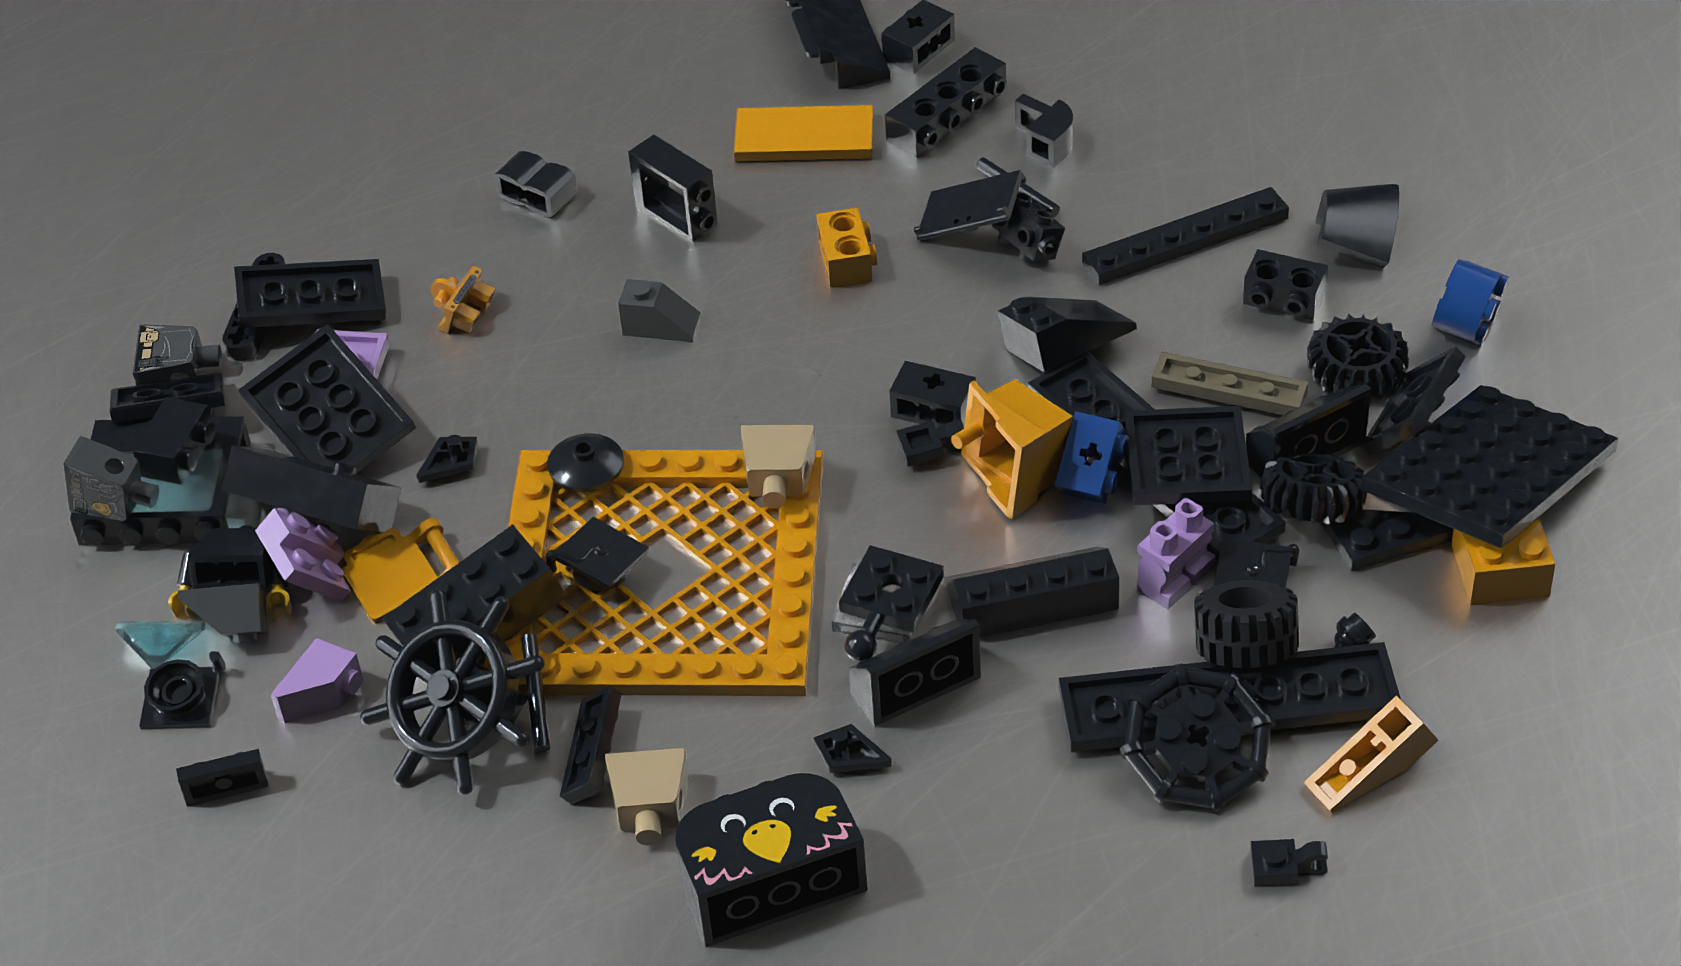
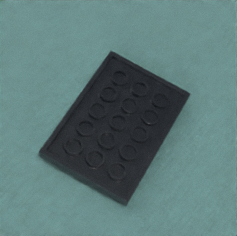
M1480 385L1434 420L1425 432L1416 434L1364 474L1360 490L1496 547L1503 548L1616 451L1618 438L1605 433L1601 428L1586 426L1573 421L1565 414L1553 413L1535 406L1531 401L1517 399L1501 393L1495 387Z

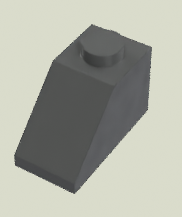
M626 280L618 302L623 336L683 342L694 341L701 320L700 311L662 282Z
M261 584L178 590L179 600L218 633L228 637L233 636V643L257 641V634L268 633L265 586Z

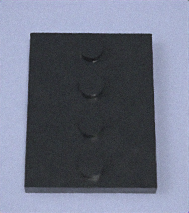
M326 324L238 389L241 397L291 456L333 467L334 462L348 464L356 467L355 474L416 429L413 420L329 324Z

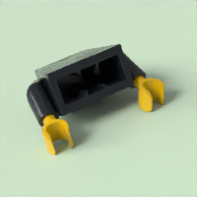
M243 525L239 528L212 529L198 544L184 552L176 584L180 587L179 590L258 583L265 586V590L268 587L272 588V591L266 596L268 612L272 618L273 608L277 604L285 605L287 616H290L292 612L289 594L284 590L288 586V582L283 579L255 532L257 528ZM177 590L168 599L169 606L176 617L179 615L180 608L185 605L178 599ZM185 605L186 614L189 618H193L196 613Z

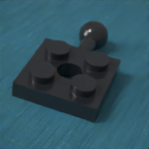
M870 545L839 600L840 612L866 619L861 630L852 632L846 638L844 647L847 656L855 662L872 658L877 650L875 636L882 624L915 633L944 577V566ZM888 585H897L901 587V589H897L893 592H886L882 590L884 587Z

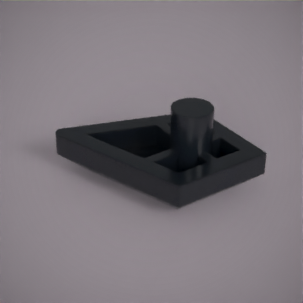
M454 434L449 437H439L416 475L418 483L474 470L478 446L477 436L460 437Z
M852 724L813 737L814 745L829 773L889 768L892 766L891 757Z

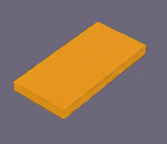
M873 105L737 108L734 144L735 162L872 158Z

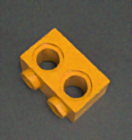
M858 207L816 214L818 242L830 287L872 281V266L878 264L876 248L874 244L868 245V242H871L868 220H861Z

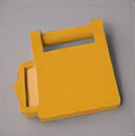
M428 518L424 520L410 534L404 537L395 528L388 529L381 534L366 536L358 545L345 551L344 560L347 565L342 568L344 577L372 623L376 624L383 621L382 618L439 578L418 545L430 543L446 569L441 575L459 563L458 558L442 535L444 528L438 519Z

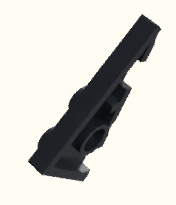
M1362 509V512L1356 514L1355 518L1345 519L1341 523L1331 521L1327 525L1324 522H1320L1350 571L1451 542L1454 531L1451 527L1415 512Z

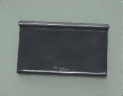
M1020 170L931 191L921 224L914 227L917 240L922 241L956 232H970L982 226L1010 220L1020 184L1026 183V177Z

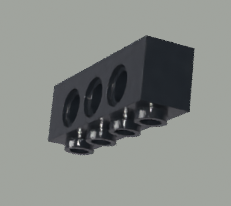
M974 47L885 114L886 141L916 158L1006 90V63Z

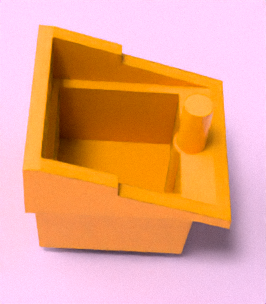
M1016 379L988 393L983 391L974 380L969 384L964 429L951 437V442L955 448L961 449L962 457L988 486L987 494L1007 517L1014 519L1037 504L1038 494L1056 481L1073 416Z

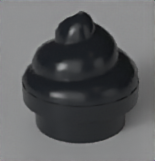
M1354 612L1348 618L1343 616L1337 622V633L1335 634L1334 641L1335 647L1370 644L1377 636L1369 625Z

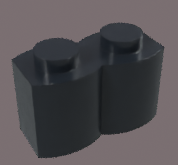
M519 151L494 174L496 193L513 204L525 205L533 212L545 217H553L577 194L575 174L568 167L557 163H547L539 155L527 151Z

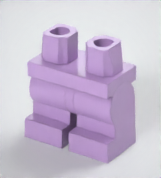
M1184 498L1175 506V512L1165 521H1158L1150 529V534L1137 545V554L1142 556L1138 564L1137 591L1167 610L1190 590V584L1193 586L1197 584L1216 566V555L1207 551V545L1212 540L1211 534L1214 532V523L1203 517V508L1188 498Z

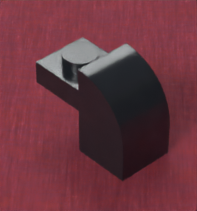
M1022 94L1015 100V127L1026 132V155L1055 168L1070 154L1073 148V112L1071 108L1060 99L1052 106H1049L1026 94Z

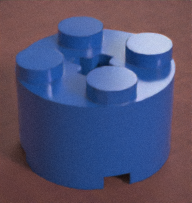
M1458 259L1445 285L1447 288L1443 298H1440L1432 320V327L1482 346L1489 329V325L1484 323L1485 321H1494L1501 305V301L1495 299V297H1502L1509 276L1470 261Z

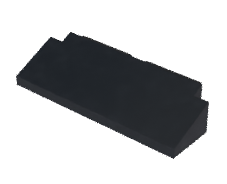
M785 0L787 6L798 7L791 15L806 56L818 58L820 65L835 62L838 89L890 79V69L861 0Z

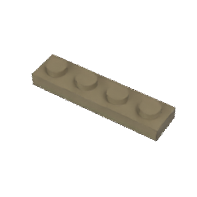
M1161 352L1152 375L1151 387L1285 415L1289 411H1295L1303 407L1308 393L1309 382Z

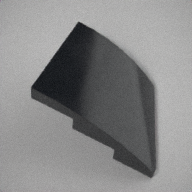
M1385 184L1325 190L1322 193L1315 224L1321 226L1317 244L1384 268L1389 264L1399 210V185Z

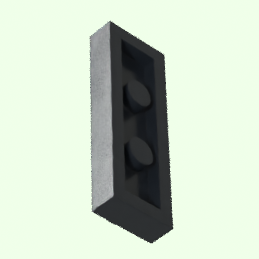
M611 685L581 699L560 791V797L570 805L601 792L604 784L605 754H610L611 742L615 723L618 719V709L622 695Z

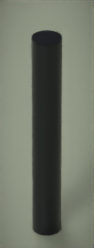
M985 157L977 161L976 169L988 177L1008 173ZM1020 184L1019 192L1030 195L1034 203L1045 206L1047 211L1051 212L1054 217L1058 215L1060 211L1059 205L1027 184Z
M523 635L521 637L523 659L534 655L539 656L537 635ZM539 671L527 675L525 678L527 695L529 696L528 703L534 751L546 752L550 750V739L542 673Z

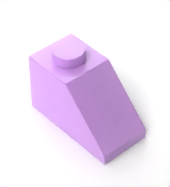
M316 638L270 694L278 720L286 723L341 708L350 695L358 691L363 680L357 653Z

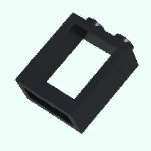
M654 134L628 151L636 206L692 242L718 224L712 170ZM668 181L681 188L684 196L670 188Z

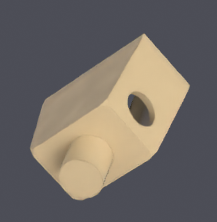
M741 425L749 494L752 496H762L763 503L770 508L782 507L786 502V496L803 495L816 457L814 425Z
M685 748L605 754L608 777L620 830L624 832L636 831V841L642 845L657 844L661 840V829L676 828L682 818L689 780Z

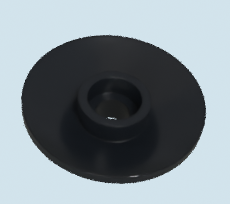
M595 433L578 434L566 438L553 448L548 457V472L552 480L562 488L578 492L593 491L605 487L619 476L623 469L624 456L621 447L607 436Z

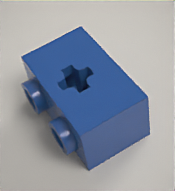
M1075 411L1055 481V487L1060 493L1103 504L1106 503L1108 494H1114L1118 482V472L1115 471L1118 457H1124L1129 436L1125 434L1126 430L1119 421ZM1097 451L1102 458L1101 460H1094L1091 466L1086 459L1087 457H1094Z

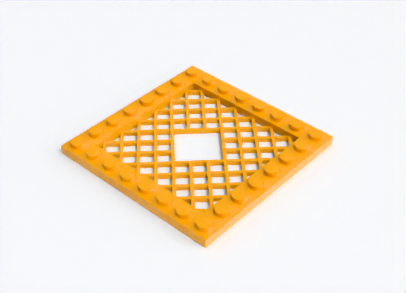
M521 450L508 527L513 524L544 562L546 553L549 550L560 548L587 523L578 513L592 505L601 512L595 518L602 522L609 519L618 526L616 528L618 531L626 533L644 545H647L661 534H666L709 570L652 610L622 583L615 588L602 590L598 594L593 593L589 588L583 587L575 581L573 575L569 572L570 568L556 561L557 570L554 573L556 579L562 576L571 584L564 589L567 598L579 591L589 600L576 609L569 606L565 602L566 599L561 601L556 606L567 615L554 624L546 620L543 615L535 620L545 629L537 635L538 645L551 636L562 644V646L551 653H545L539 648V656L545 662V666L541 670L544 694L591 695L611 685L622 695L806 696L823 472V450H816L815 461L805 493L801 496H786L785 504L779 508L778 521L769 514L776 508H770L766 505L761 508L751 500L755 496L750 495L749 490L743 494L737 489L748 488L743 450H622L624 465L619 476L610 484L597 489L593 493L575 491L584 499L572 507H568L561 499L573 491L562 488L549 475L547 462L552 450ZM623 488H637V489H635V490L632 491L631 493H628V492H626ZM661 488H675V489H673L671 492H669V493L667 494V493L664 492ZM699 488H713V489L710 490L709 492H707V493L705 494V493L702 492ZM613 491L622 499L608 508L599 499ZM651 491L660 499L646 508L637 499ZM689 491L698 499L684 508L675 499ZM727 491L736 499L722 508L713 499ZM554 505L563 513L551 520ZM630 505L639 513L625 522L616 513ZM668 505L677 513L663 522L654 513ZM706 505L715 514L701 522L692 513ZM744 505L753 514L740 522L731 513ZM571 519L579 528L565 536L557 527ZM647 519L656 528L642 536L633 527ZM685 519L694 528L680 536L672 527ZM724 519L733 528L719 536L710 527ZM762 519L772 528L757 536L749 527ZM550 533L558 542L546 549L548 534ZM703 533L713 542L698 551L689 542ZM741 533L751 542L737 551L727 542ZM777 535L775 550L766 542ZM721 548L730 557L716 565L707 556ZM760 548L769 557L755 565L746 556ZM738 562L748 571L734 580L724 571ZM775 564L774 577L772 579L763 571ZM718 577L727 586L713 595L703 586ZM757 577L767 586L752 595L742 586ZM618 591L627 601L613 610L604 600ZM696 591L706 601L692 610L682 601ZM733 592H736L746 601L731 610L721 601ZM772 593L771 609H769L761 601ZM597 606L606 615L591 625L582 615ZM636 606L645 616L631 625L621 615ZM675 606L685 616L670 625L661 615ZM714 606L724 616L710 625L700 616ZM754 607L764 616L752 625H749L740 615ZM535 621L505 642L514 661L523 659L521 637L526 634H533ZM575 621L584 630L569 640L560 630ZM614 621L624 630L609 640L600 630ZM653 621L663 631L648 640L639 630ZM693 621L703 631L688 640L679 630ZM730 622H733L743 631L728 640L718 631ZM767 624H769L768 640L758 632ZM591 636L602 644V646L591 653H584L577 647ZM631 636L642 645L632 653H624L617 647ZM669 637L674 638L682 645L670 654H665L657 647ZM709 637H712L721 647L711 654H705L696 647ZM749 637L761 645L751 654H744L736 647ZM485 658L484 666L491 669L487 658ZM523 676L518 678L519 690L527 694L526 678Z

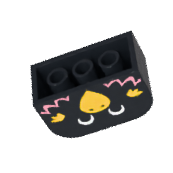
M810 773L791 774L772 781L761 782L757 786L733 794L722 795L716 800L701 804L689 811L682 818L676 830L675 841L684 898L705 947L868 891L862 834L840 790L831 781L819 775Z

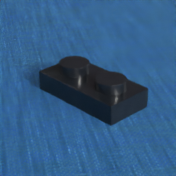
M259 749L238 752L234 755L176 768L178 782L186 806L269 787L267 773Z

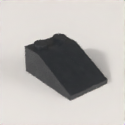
M1022 297L1013 300L1009 306L998 310L1006 350L1044 373L1137 329L1135 321L1097 300Z

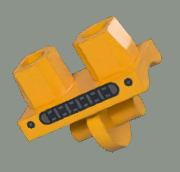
M473 265L459 286H457L459 283L458 279L452 276L449 279L438 278L431 285L430 292L435 298L433 304L438 308L445 305L443 308L445 317L439 324L438 330L448 334L451 328L455 326L471 333L479 319L480 311L468 306L469 302L486 310L492 302L496 290L480 280L482 269Z

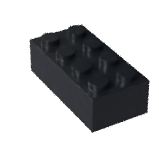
M512 524L382 619L399 644L404 646L417 632L433 624L430 594L433 590L442 589L446 593L450 620H463L479 626L493 601L497 597L503 596L508 599L510 606L495 634L506 642L566 599L567 595L549 566ZM470 640L453 641L454 651L463 654ZM435 650L425 662L439 671L438 652ZM484 653L481 655L479 661L486 657Z

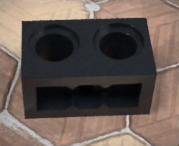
M1257 249L1244 277L1243 304L1314 321L1326 293L1328 265Z

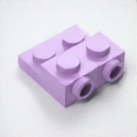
M274 508L255 530L285 581L340 602L351 591L342 577L344 575L343 570L337 565L345 553L337 542L338 535L326 524L320 523L318 525L315 520H306L296 512H291L290 514L285 508Z

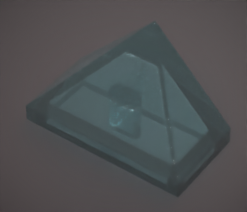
M128 620L116 623V632L151 669H155L167 662L205 630V622Z

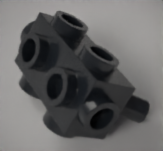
M1018 191L1010 220L992 224V227L999 232L998 240L1020 249L1019 257L1026 262L1038 263L1041 260H1055L1065 227L1054 219V215L1047 211L1045 206L1037 205L1032 201L1033 199L1030 195Z

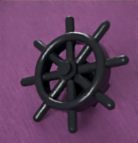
M435 589L430 594L433 624L417 632L404 646H401L386 635H381L376 639L375 645L377 649L394 660L388 677L386 703L364 710L360 715V719L365 725H372L390 719V723L398 738L408 747L393 775L394 781L397 784L404 785L410 780L424 756L442 762L453 763L457 790L462 795H468L474 787L470 759L484 753L499 738L507 739L518 748H524L529 744V735L514 724L529 698L528 695L519 690L518 678L541 671L545 666V662L538 655L514 661L505 642L495 634L496 629L509 609L510 604L507 598L503 596L497 597L479 626L463 620H450L446 593L442 589ZM470 640V643L465 652L461 654L454 651L453 641ZM435 650L438 652L439 671L425 662ZM483 653L491 669L478 662ZM416 677L427 683V690L413 694ZM433 705L420 728L414 711ZM447 716L450 742L437 743L433 738Z

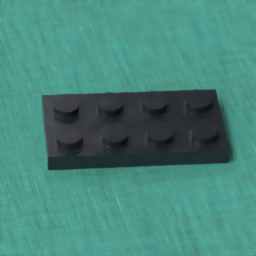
M379 259L234 267L239 328L386 319Z

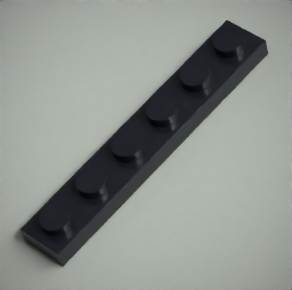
M1268 187L1083 252L1082 264L1097 284L1101 285L1287 219L1289 207L1272 187Z

